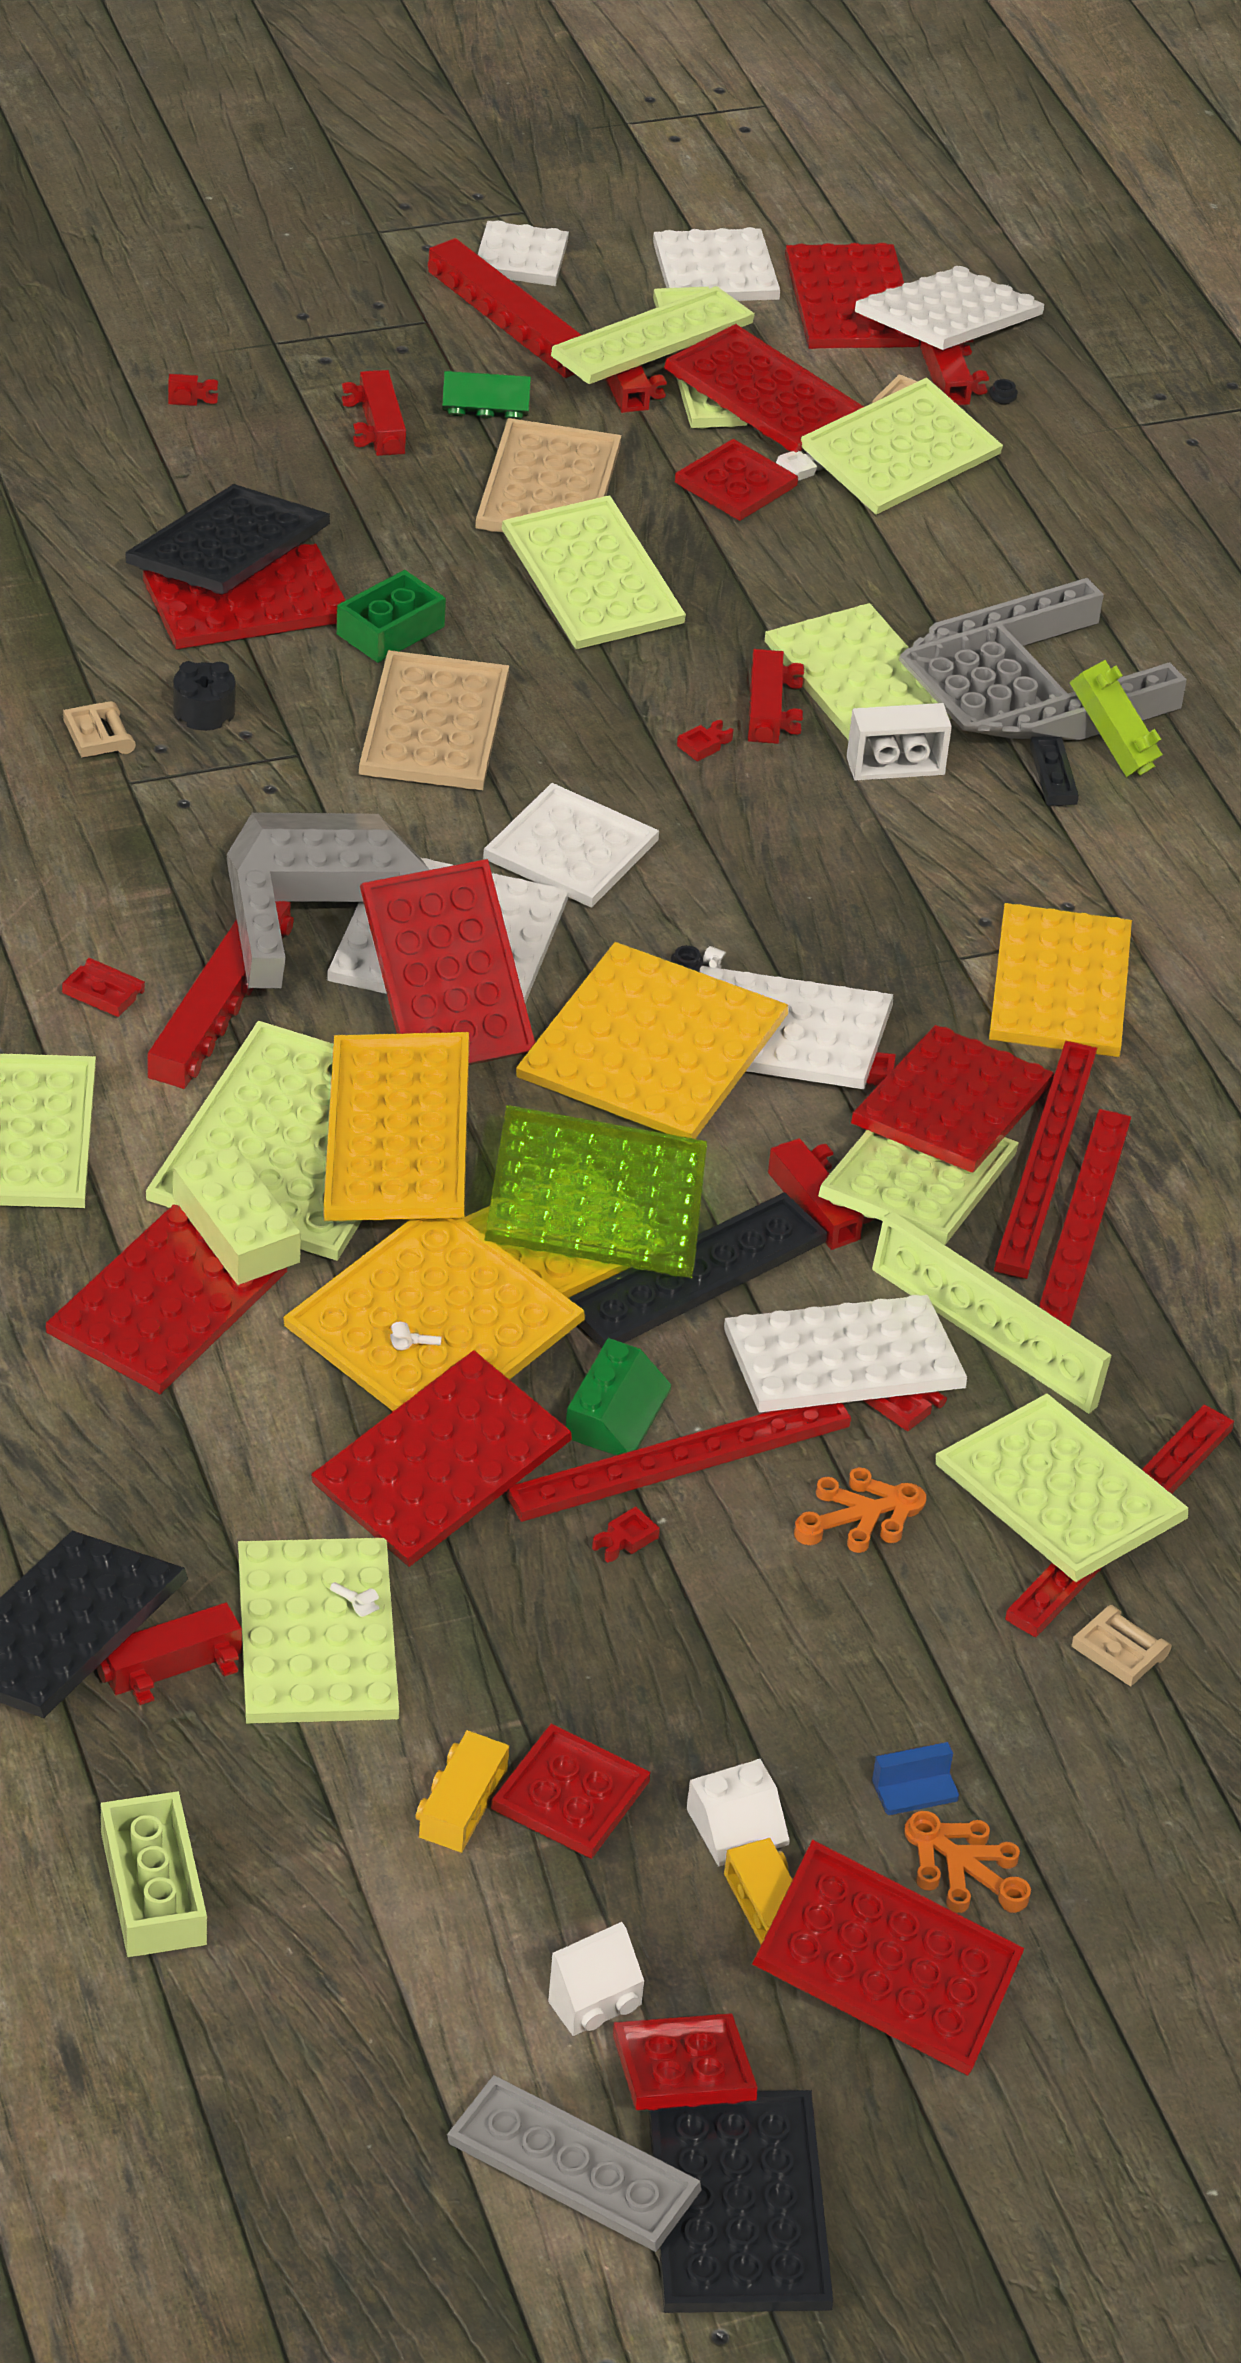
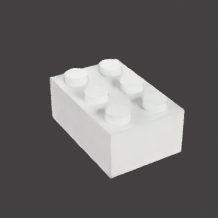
M944 703L853 708L847 760L854 781L945 775L952 726Z

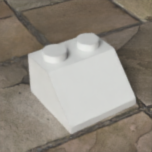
M761 1759L690 1780L687 1811L718 1867L725 1865L728 1849L766 1838H771L776 1849L789 1845V1836L777 1787Z
M622 1922L552 1954L548 2002L572 2036L586 2030H595L605 2021L620 2014L627 2015L642 2005L644 1978L627 1929Z

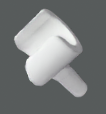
M709 946L705 951L703 964L711 968H721L720 963L726 952Z
M396 1322L391 1326L393 1333L390 1334V1338L397 1350H406L412 1344L418 1343L441 1346L440 1336L410 1333L409 1326L405 1322Z
M336 1582L332 1583L330 1587L331 1591L352 1602L354 1610L361 1617L380 1609L374 1603L379 1596L372 1588L358 1594Z

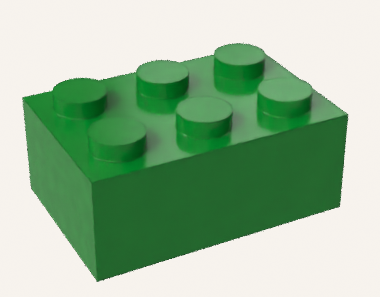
M403 570L338 604L337 635L379 663L386 659L388 650L399 652L444 628L446 597L408 571Z

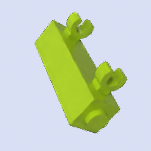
M1104 660L1080 673L1070 682V685L1126 778L1136 772L1139 776H1142L1154 769L1156 766L1153 762L1163 755L1156 744L1161 738L1155 729L1149 732L1118 681L1123 675L1117 665L1110 668L1107 661Z

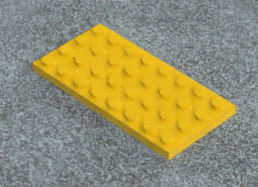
M469 1032L334 1035L323 1210L324 1221L450 1219L465 1217Z

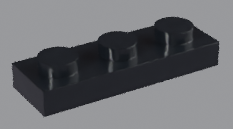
M1031 737L1030 749L1046 805H1077L1079 794L1062 737Z

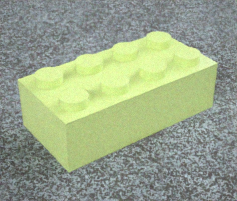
M236 1146L173 1167V1198L237 1285L300 1263L301 1232Z
M179 1791L101 1803V1835L127 1957L207 1945V1914Z

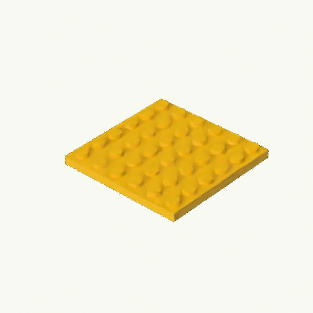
M614 942L518 1064L516 1075L520 1079L693 1143L788 1015V1004Z
M430 1218L407 1221L283 1317L284 1326L385 1406L394 1411L473 1350L510 1380L584 1321L585 1313L582 1308L462 1218ZM396 1322H405L409 1326L410 1333L440 1336L441 1346L418 1343L412 1344L406 1350H397L390 1338V1334L393 1333L391 1326Z

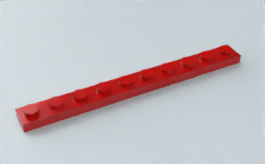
M1065 1040L995 1261V1272L1028 1279L1095 1062L1096 1047Z
M1103 1109L1098 1110L1039 1305L1041 1309L1068 1327H1071L1132 1117Z
M842 1403L770 1411L515 1484L507 1490V1498L520 1521L523 1522L850 1427L851 1416Z
M1204 1404L1141 1470L1173 1494L1228 1436L1233 1429L1234 1420ZM1051 1563L1007 1609L1005 1620L1036 1638L1103 1567L1075 1582L1056 1565Z

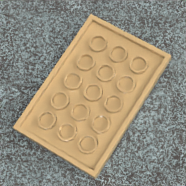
M508 418L479 507L475 528L490 532H503L501 529L503 520L605 497L621 446L622 435Z
M388 650L359 763V775L483 790L509 676V665Z

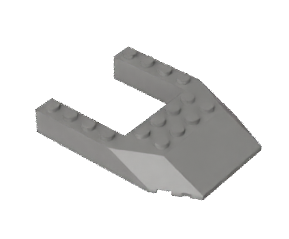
M1088 578L936 622L929 628V633L924 638L919 637L913 643V647L907 648L899 655V661L938 703H944L946 712L964 731L1015 739H1031V737L1038 736L1062 737L1063 740L1085 739L1100 733L1075 692L1067 693L1023 646L1099 623L1104 594ZM1170 662L1118 679L1141 720L1181 709L1187 679Z
M251 813L227 853V865L248 988L282 987L285 953L275 901L363 902L360 885L364 882L429 870L420 856L379 814Z

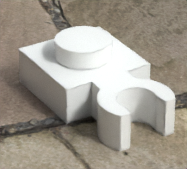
M791 451L779 455L776 461L778 465L797 475L798 481L814 476L816 471L824 468L808 452L803 454L801 451L796 453Z

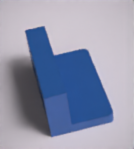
M948 1742L876 1756L872 1782L887 1815L958 1801L959 1793L950 1775L953 1752Z

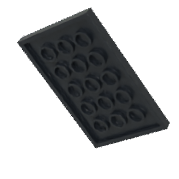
M232 484L126 551V563L137 566L141 570H150L162 574L166 578L187 582L191 586L209 589L216 594H224L330 524V513Z
M72 1530L0 1597V1703L45 1718L188 1580L185 1568Z
M812 2090L757 2091L756 2101L648 2110L652 2156L700 2180L701 2183L700 2193L659 2247L664 2313L832 2310L833 2291Z

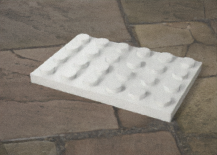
M954 266L953 269L937 272L929 277H921L917 281L904 283L902 286L886 289L882 293L871 294L867 298L856 301L855 312L943 350L1042 315L1044 304L1034 300L1032 295L1020 294L1013 291V288L1008 285L996 284L987 276L975 275L969 272V269L966 267Z
M701 966L700 973L788 1004V1015L746 1071L852 1088H865L893 1006V994Z
M911 1295L904 1298L877 1299L869 1302L808 1307L791 1311L779 1310L772 1313L744 1314L738 1317L725 1318V1333L759 1413L966 1388L967 1376L928 1295Z

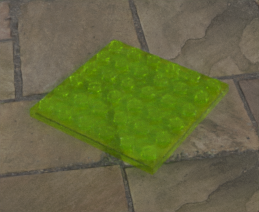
M506 1105L484 1241L495 1242L500 1245L523 1247L534 1251L562 1254L568 1257L595 1260L605 1264L611 1263L634 1267L638 1270H650L667 1273L672 1276L692 1278L707 1141Z

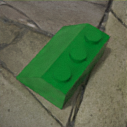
M444 371L442 409L448 411V415L465 416V412H475L477 417L493 418L494 414H505L506 419L521 420L523 416H528L531 377Z
M610 1338L606 1340L567 1408L566 1427L571 1431L572 1441L613 1455H620L639 1448L672 1386L640 1348Z

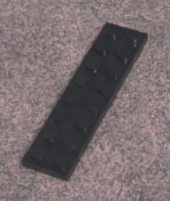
M783 1192L568 1299L584 1310L585 1320L579 1326L601 1348L608 1338L625 1343L825 1243L827 1231Z

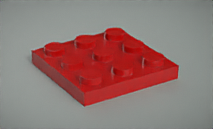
M733 438L676 472L675 483L741 521L796 487L798 476Z
M551 1723L493 1797L491 1809L592 1859L648 1785L651 1772Z
M732 2013L614 2022L613 2037L635 2110H658L660 2108L683 2106L697 2107L719 2103L736 2104L757 2100L758 2087Z

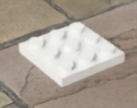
M487 221L477 255L510 280L556 286L568 243L569 232L560 231L557 228H538L528 224L516 225L505 223L504 221Z

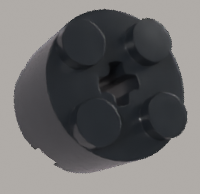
M186 661L179 666V671L173 679V714L178 721L181 718L187 722V727L207 731L222 727V722L227 719L230 722L234 718L236 681L232 672L229 671V665L220 661L214 663Z

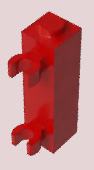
M921 341L920 349L933 383L957 405H970L972 391L978 395L987 393L986 385L978 384L981 381H989L987 371L979 370L971 375L963 357L972 354L970 345H963L966 343L963 342L942 350Z
M641 365L606 378L621 413L649 410L650 396L654 399H662L666 396L663 388H657L660 385L667 384L663 375H654L648 380Z
M389 370L360 372V385L352 382L343 383V393H352L349 396H342L343 406L351 407L361 402L367 424L363 422L353 424L355 434L363 433L361 436H353L354 446L364 447L373 442L376 456L405 454L406 428Z
M753 649L748 724L749 742L779 744L780 729H784L790 734H801V723L792 721H802L803 710L793 708L786 712L782 711V684H787L795 689L802 688L803 678L795 677L794 675H804V664L792 663L789 666H783L784 651Z
M800 1138L772 1147L770 1150L768 1174L783 1192L827 1231L825 1243L830 1250L860 1240L862 1225L873 1221L874 1218L865 1217L862 1213L845 1206L834 1205L829 1200L818 1196L821 1184L830 1175L827 1170L832 1168V1164L827 1159V1157L832 1156L834 1153L827 1144H820L810 1151Z
M225 1602L132 1633L97 1667V1671L101 1681L109 1683L115 1696L133 1690L138 1704L142 1705L154 1701V1696L150 1689L154 1688V1682L217 1662L224 1677L237 1673L238 1667L234 1661L238 1660V1654L242 1653V1628L228 1603Z

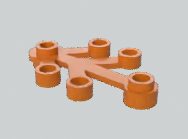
M861 1467L854 1468L850 1472V1488L856 1492L868 1491L884 1498L874 1500L841 1489L836 1479L822 1477L817 1482V1497L823 1501H834L849 1507L820 1516L815 1512H804L796 1519L794 1536L798 1542L804 1545H815L822 1540L824 1530L861 1520L857 1528L849 1531L847 1546L853 1552L862 1553L869 1547L870 1535L880 1514L894 1510L891 1518L882 1522L880 1537L887 1543H896L902 1538L903 1525L907 1517L917 1515L924 1508L926 1494L921 1487L912 1483H901L897 1486H892L871 1479L870 1471Z
M918 1811L906 1821L904 1828L905 1837L911 1844L918 1847L920 1867L917 1871L916 1883L921 1889L934 1890L940 1882L941 1871L935 1866L934 1849L946 1857L950 1887L947 1893L946 1905L951 1911L962 1913L969 1908L971 1893L966 1888L964 1871L997 1894L1000 1905L1007 1912L1017 1913L1026 1908L1031 1894V1887L1026 1880L1020 1877L1002 1879L979 1862L996 1861L1000 1867L1010 1869L1018 1864L1020 1855L1019 1847L1012 1842H1003L999 1845H985L989 1839L990 1828L984 1821L940 1823L939 1818L929 1811ZM972 1832H980L983 1835H976ZM966 1838L970 1845H956L949 1839ZM1008 1853L1011 1854L1012 1857H1006L1003 1854ZM924 1875H930L933 1879H927ZM960 1897L963 1901H956L953 1898Z

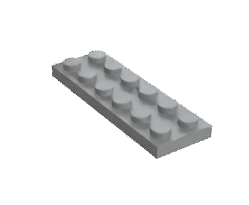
M495 2075L492 2076L447 2134L450 2145L655 2252L701 2191L700 2180Z

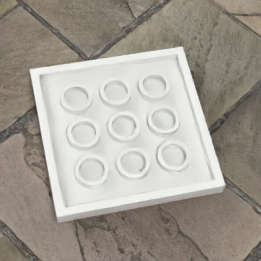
M747 227L731 230L720 228L717 230L692 229L690 231L665 230L663 232H654L653 243L666 288L709 287L710 289L718 286L737 301L780 299V287L761 229Z
M551 783L484 848L483 859H488V861L536 883L552 885L568 892L567 897L592 908L658 841L659 830Z

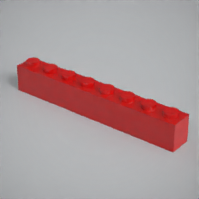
M457 238L429 248V273L564 378L575 375V373L553 358L551 352L554 345L581 336L579 332Z
M275 901L283 939L285 935L288 936L293 928L294 918L290 916L291 902ZM237 919L147 1053L149 1079L185 1089L192 1077L196 1078L205 1057H210L213 1053L218 1037L224 1036L231 1017L239 1013L244 997L252 993L253 988H248Z

